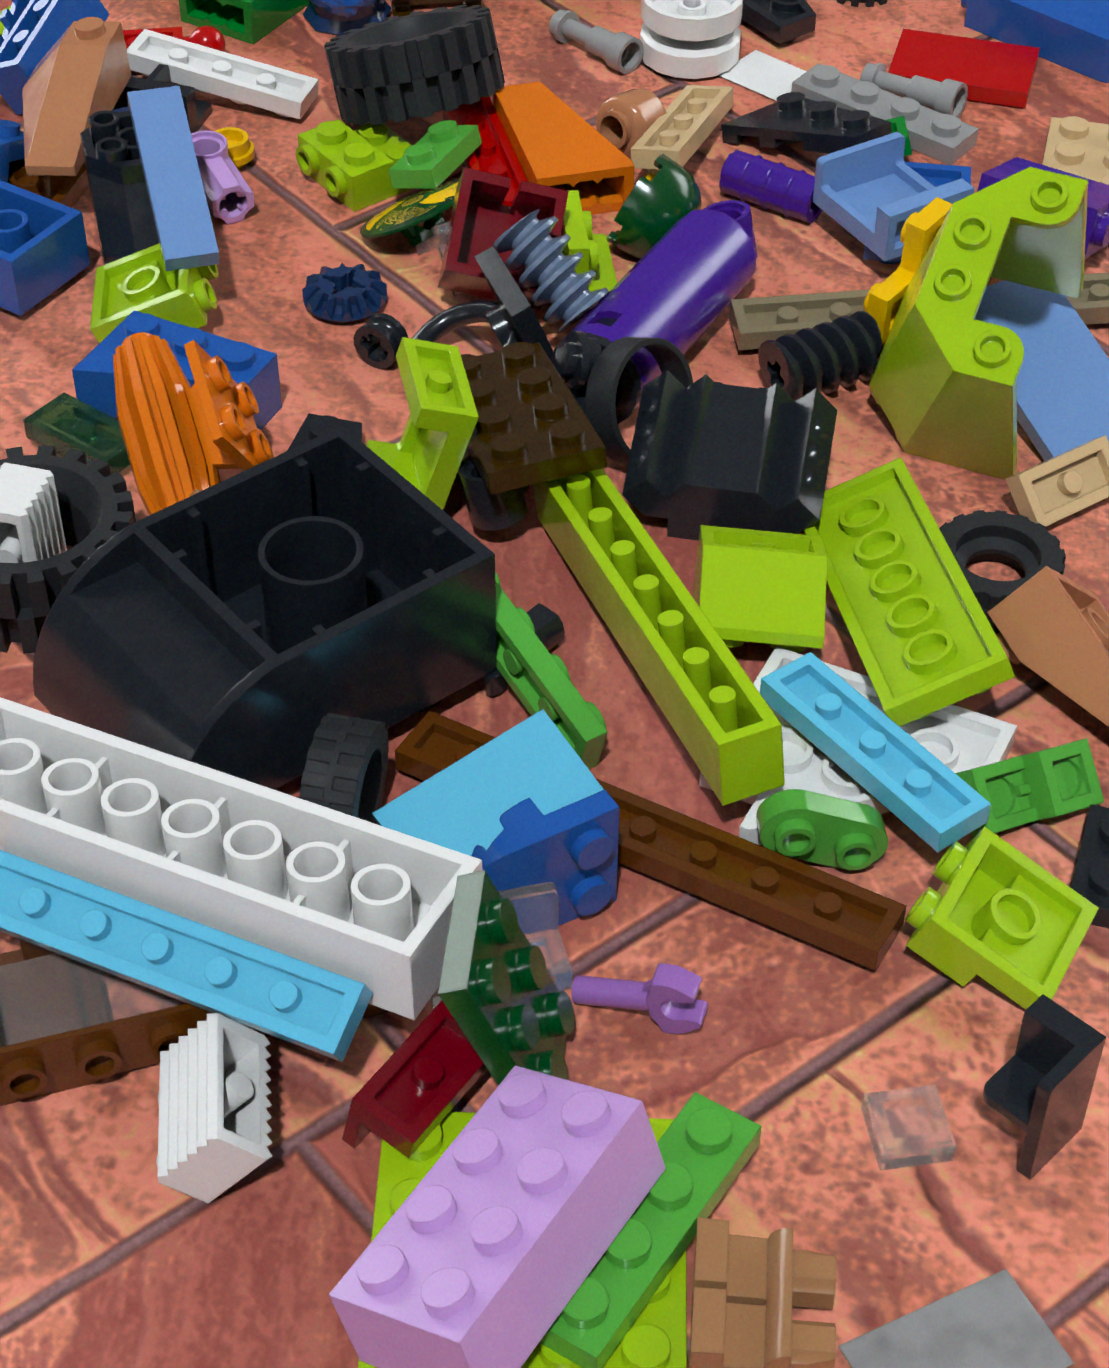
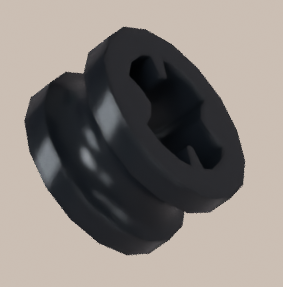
M377 313L370 317L366 324L355 332L353 339L355 349L363 361L372 367L387 369L396 362V354L402 337H409L405 328L398 320L388 314Z

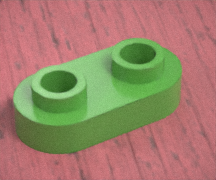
M789 789L769 796L757 809L756 819L761 843L765 848L787 857L840 869L861 870L881 858L888 847V837L882 815L878 810L866 804L802 789Z

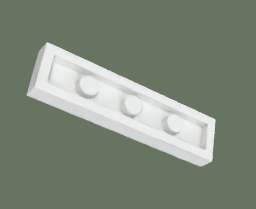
M144 29L127 48L130 70L142 73L148 77L159 64L168 65L171 82L194 87V91L207 92L225 97L237 104H248L266 109L282 117L301 119L318 96L319 79Z

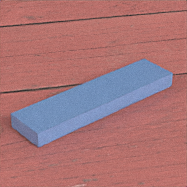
M180 86L127 92L129 110L165 270L173 271L219 264V250Z

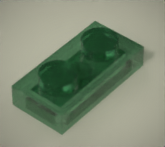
M65 392L23 419L26 438L41 446H55L56 454L62 457L67 454L70 448L85 452L87 465L96 458H100L109 464L111 475L121 472L130 465L118 420Z

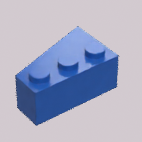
M135 310L72 369L81 424L98 425L100 417L117 418L113 354H115V349L118 345H122L125 338L140 332L157 335L161 340L165 339L169 343L191 387L195 382L184 344L195 340L212 358L218 355L226 364L232 378L237 383L244 381L253 392L259 407V413L253 415L258 429L262 430L282 408L277 353Z

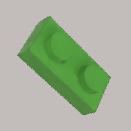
M453 120L440 121L431 125L428 128V132L415 145L408 147L404 155L388 170L393 188L436 189L482 144L478 125H457V122Z

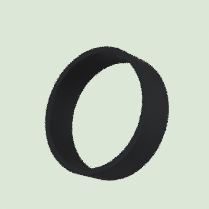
M623 337L617 339L601 352L594 363L586 389V417L605 445L606 456L611 460L620 463L629 462L631 449L626 445L619 431L615 403L621 373L629 359L643 347L647 349L658 363L661 373L668 370L685 388L693 383L691 370L684 355L674 344L665 339L648 337Z

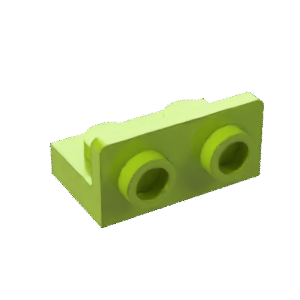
M566 190L569 192L561 236L568 234L571 239L562 253L564 256L577 252L583 254L584 257L575 268L577 274L594 269L596 275L587 287L590 292L605 287L610 291L617 284L607 235L592 234L591 211H582L578 190Z

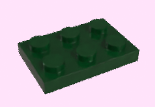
M484 870L457 876L438 995L498 1085L514 1066L568 1080L567 1066L564 1060L566 1037L573 1033L575 1026L574 1010L570 997L565 991H559L547 972L542 951L536 945L531 946L518 925L517 914L512 902L508 898L501 897L487 872Z

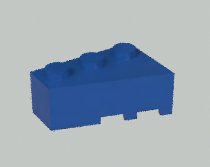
M12 0L10 10L7 8L1 12L0 21L5 28L2 36L0 35V94L16 115L23 114L22 88L36 65L72 22L86 17H98L106 21L109 13L100 0Z

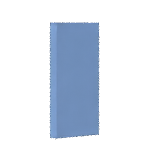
M1005 280L987 286L975 319L1009 328L1019 336L1023 343L1024 360L1017 378V420L1043 460L1046 461L1104 435L1107 436L1109 441V358L1067 297Z

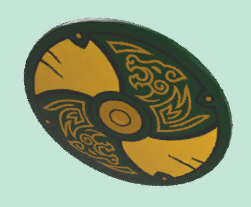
M459 180L441 183L436 189H424L392 204L377 213L361 227V236L364 238H376L401 231L412 247H422L445 230L446 223L443 219V211L453 206ZM424 221L423 227L414 226Z

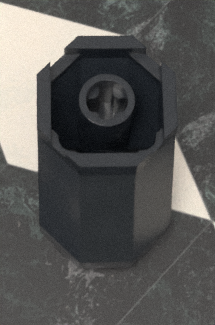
M103 110L95 112L88 118L89 127L80 133L99 246L104 265L159 244L130 111L113 112Z

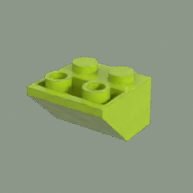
M700 525L692 596L726 646L739 647L744 642L769 644L773 649L778 646L796 653L805 651L806 647L823 649L827 553L822 536Z

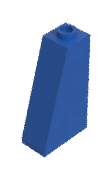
M961 0V7L966 8L965 27L1004 43L1040 48L1039 57L1094 80L1104 83L1109 82V0Z

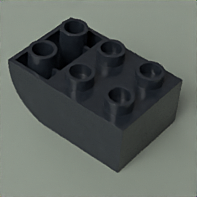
M340 426L123 528L101 545L71 576L57 596L46 617L37 642L33 662L34 695L54 716L275 790L303 775L314 733L321 724V719L327 716V713L384 722L385 728L388 729L415 713L434 707L443 698L497 669L495 554L346 428Z

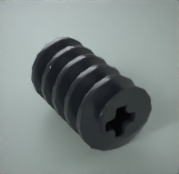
M860 310L850 316L836 318L831 323H820L814 326L813 329L804 328L795 332L794 335L785 334L778 337L775 341L767 340L761 343L758 349L762 375L770 386L777 383L794 401L814 389H817L819 392L822 390L829 394L837 391L839 385L846 388L855 385L858 378L868 381L872 379L878 363V357L882 351L881 333L876 320L868 312Z

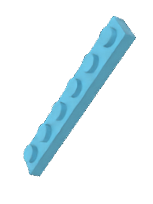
M0 850V932L209 1012L219 1013L243 1025L343 1062L373 994L364 983Z

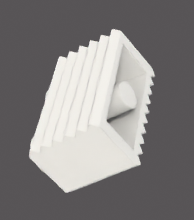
M3 463L0 466V563L38 561L67 551L52 472L50 470Z
M219 1013L207 1014L206 1021H197V1028L188 1029L187 1036H179L178 1043L169 1044V1050L160 1051L158 1155L156 1158L157 1177L160 1184L210 1203L272 1157L267 1148L272 1144V1141L267 1136L272 1131L267 1123L272 1118L267 1108L272 1104L266 1097L272 1093L266 1085L271 1081L266 1073L271 1068L266 1061L271 1056L266 1047L271 1043L264 1034Z

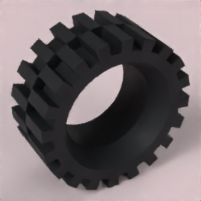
M458 5L451 9L440 7L428 12L421 10L411 12L407 16L398 17L397 15L385 18L386 21L379 23L371 22L362 25L363 28L351 29L343 32L344 35L335 36L330 39L331 42H326L324 45L341 119L346 123L353 122L354 125H363L371 122V125H378L390 120H394V123L407 121L409 118L420 116V118L433 116V113L442 110L449 112L459 109V105H471L480 101V97H489L495 94V90L502 89L505 83L491 12L488 7L482 8L480 5L468 8L467 5Z
M38 446L37 455L25 456L22 447L6 449L7 458L0 460V466L3 463H11L50 470L52 472L66 545L73 547L63 553L38 561L0 563V652L7 653L11 642L22 643L23 653H35L46 617L57 596L71 576L107 540L126 526L136 522L131 490L127 491L126 480L119 472L111 475L109 464L100 458H96L87 465L85 452L71 448L64 457L56 456L55 446Z

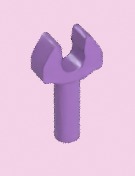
M663 963L657 965L653 978L647 982L577 975L573 980L571 990L572 1001L575 1004L649 1011L650 1017L659 1025L661 1031L671 1034H684L700 1028L709 1005L704 1000L696 999L702 982V978L699 975L677 965Z

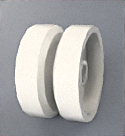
M641 0V18L644 23L641 28L640 40L643 43L642 60L645 65L658 73L687 79L714 77L729 71L739 59L741 30L738 26L741 24L743 0Z

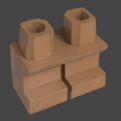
M698 1217L688 1368H834L836 1358L835 1323L792 1320V1306L833 1310L836 1290V1256L807 1250H794V1228L775 1230L769 1235L768 1239L729 1234V1220Z

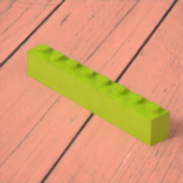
M603 468L534 484L533 489L538 519L721 804L724 806L784 786L782 724Z

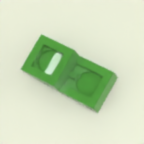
M1087 738L955 773L991 803L988 822L972 831V838L984 826L993 833H997L1037 820L1057 817L1090 807V804L1097 805L1105 802Z

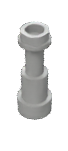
M558 10L550 20L549 31L556 40L562 43L574 40L585 45L587 52L604 59L607 66L616 71L629 74L638 67L642 60L643 43L632 35L625 32L616 34L600 26L591 28L580 23L578 15L570 10Z
M882 63L866 64L860 77V81L873 82L880 89L898 96L912 98L922 106L942 114H951L958 118L961 116L967 101L968 87L966 83L948 78L940 82L918 75L910 79L886 72V66Z

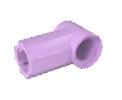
M205 130L192 133V141L211 214L213 217L223 219L227 225L243 221L245 214L254 207V195L229 157L226 138L215 131Z

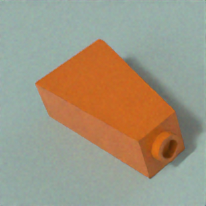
M540 81L508 85L502 89L495 90L493 105L528 182L562 190H578L582 211H591V215L614 212L621 209L626 198L634 188V164L631 159Z

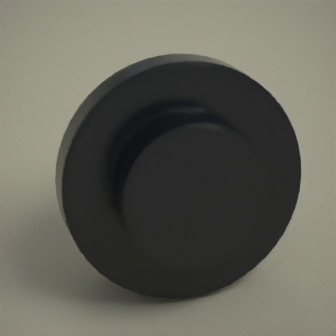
M571 331L567 335L565 342H560L556 349L555 368L560 376H563L565 384L570 389H580L584 384L588 383L594 363L602 352L598 339L587 337L583 331Z

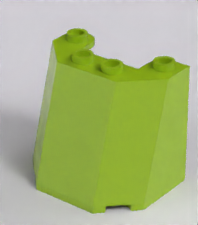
M1028 167L953 203L904 293L869 384L871 394L878 406L882 407L905 453L1003 480L1016 474L1017 378L1024 360L1023 343L1019 336L1011 329L976 320L975 317L990 277L1074 298L1080 297L1084 284L1088 180Z

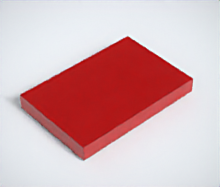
M903 29L888 73L910 79L918 75L940 82L946 78L967 84V101L1023 109L1027 105L1040 48Z

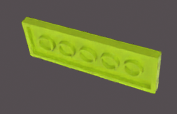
M901 457L824 491L820 521L806 528L804 532L806 535L822 536L827 553L828 586L886 716L900 727L914 720L923 719L935 711L972 695L983 693L993 686L1015 677L1002 645Z

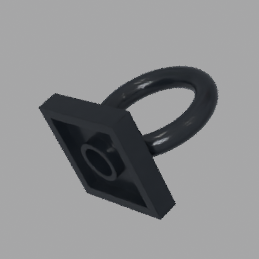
M494 246L474 257L497 302L478 300L450 307L428 320L412 337V339L437 343L443 336L456 328L471 323L487 322L502 349L506 345L515 342L531 344L539 342L549 359L553 353V349L531 305Z

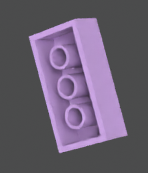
M514 1066L329 1293V1297L359 1360L377 1368H521L666 1169L643 1101Z

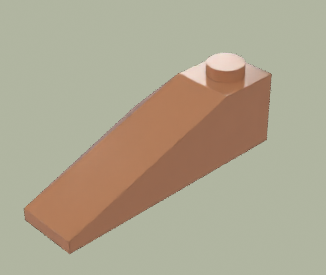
M86 17L73 21L36 65L22 88L24 156L27 175L76 176L84 163L80 133L89 127L88 118L98 111H112L131 77L121 22L103 21L98 17Z
M1045 566L987 612L1000 631L996 636L1011 662L1016 665L1022 662L1109 727V613L1093 591Z

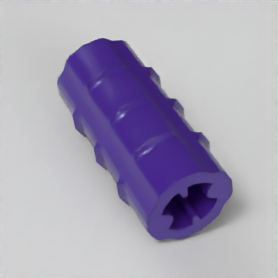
M735 150L725 160L720 173L719 187L721 192L739 198L743 202L748 201L762 206L764 210L770 209L784 214L787 218L793 217L810 224L818 219L823 211L813 203L815 176L807 174L805 170L798 171L786 167L782 162L775 163L763 159L761 155L754 156L740 150Z

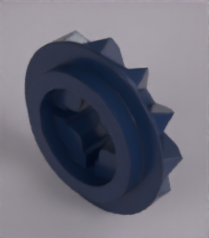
M341 263L340 267L333 269L323 266L319 274L307 276L306 287L302 289L303 302L309 312L322 319L336 322L357 321L377 313L385 305L387 285L382 282L380 272L374 270L366 271L363 264L346 267Z

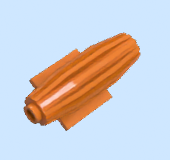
M140 332L128 336L124 339L121 346L118 345L115 349V354H113L117 419L138 494L148 514L151 515L188 498L195 489L205 490L220 483L218 469H242L246 471L274 456L267 438L256 427L253 415L259 413V407L253 392L244 381L237 383L232 378L226 364L218 355L212 358L195 340L184 344L195 382L191 387L169 343L165 339L161 340L157 335Z

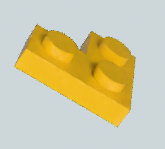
M936 197L920 212H914L907 218L900 234V241L904 243L901 263L897 270L882 283H875L865 298L863 309L876 320L881 333L882 344L887 340L909 283L953 205L939 197Z

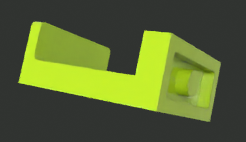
M402 337L396 359L410 415L401 440L398 443L368 440L366 446L443 510L479 416L458 346Z

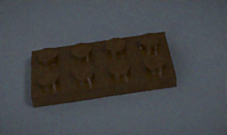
M515 342L506 345L501 351L479 356L471 354L461 355L479 416L467 451L490 494L607 468L605 445L539 342L532 344Z

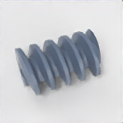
M538 209L506 230L494 242L493 246L498 254L513 250L506 261V267L510 271L526 268L519 278L518 284L523 289L539 285L532 296L531 302L536 307L552 303L544 316V320L548 324L565 321L558 331L560 333L585 317L609 293V290L605 287L589 291L587 287L595 277L596 272L593 269L577 274L575 268L584 257L583 254L577 252L564 256L562 251L571 237L565 234L552 238L549 233L558 222L556 216L539 220L537 214L540 210Z

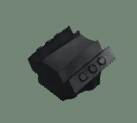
M666 370L643 386L622 495L644 516L665 518L664 521L668 527L667 537L699 541L700 525L798 534L820 521L837 409L817 389L794 401L777 383L769 388L726 385L721 382H714L707 374L685 388Z

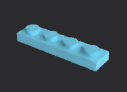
M809 652L761 678L760 694L770 707L936 852L941 851L988 822L991 807L989 801L813 653Z

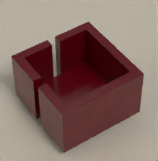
M464 167L456 187L438 288L496 300L474 256L492 247L494 242L506 230L538 209L540 210L537 214L539 220L556 216L558 222L549 235L552 238L561 236L569 191L521 181L510 207L502 204L510 188L511 178ZM513 250L499 253L504 264H506ZM526 268L515 271L509 270L517 284ZM518 284L531 307L540 310L542 306L536 307L531 302L532 296L539 285L523 289Z

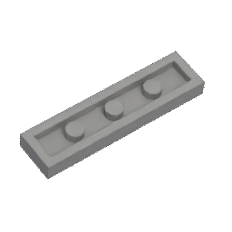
M817 64L792 82L791 92L803 93L807 99L818 102L833 101L837 103V107L850 111L865 110L870 113V116L883 120L904 116L911 149L946 164L952 165L976 146L979 128L962 122L954 115L942 114L922 106L912 98L900 97L880 89L873 82L860 81L843 74L833 66Z

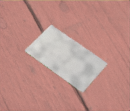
M1007 1269L838 1346L852 1368H1067L1074 1364Z

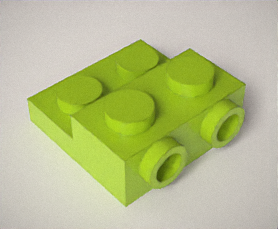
M337 119L335 121L322 122L316 128L297 134L298 147L296 148L295 155L301 171L305 175H309L324 187L331 196L339 199L354 212L411 190L407 188H393L388 170L404 155L405 150L412 145L384 123L378 125L367 123L354 131Z
M159 243L96 268L90 324L91 332L100 343L134 310L199 329L207 325L208 311L217 308L216 295L209 283L210 280L218 278L217 265L166 271Z
M984 826L965 847L955 841L935 866L932 875L942 881L937 891L930 886L926 888L908 912L905 921L913 926L915 930L906 946L964 987L978 975L1021 1007L1027 1009L1042 994L1051 1000L1053 999L1099 907Z

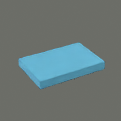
M544 709L379 808L373 812V816L377 825L471 856L476 845L483 846L486 850L495 838L504 830L499 820L500 816L517 803L530 797L542 814L546 815L604 789Z

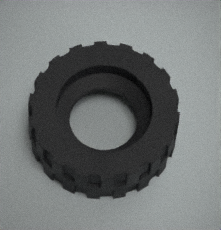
M979 510L973 511L972 514L958 515L953 518V521L950 523L945 522L939 528L995 634L1000 631L987 613L1045 566L1064 575L1066 555L1064 549L1060 548L1059 539L1055 535H1051L1044 525L1030 521L1029 517L1020 514L1012 515L1008 514L1007 511L995 510V512ZM975 562H998L1016 568L1025 577L1012 581H996L980 577L969 571L965 566Z
M327 713V716L321 719V724L317 727L311 747H309L301 780L300 796L298 798L377 824L373 812L382 806L388 770L389 742L385 723Z

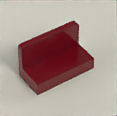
M443 1001L432 1010L352 1098L342 1140L354 1149L372 1131L407 1158H410L486 1071L487 1067Z

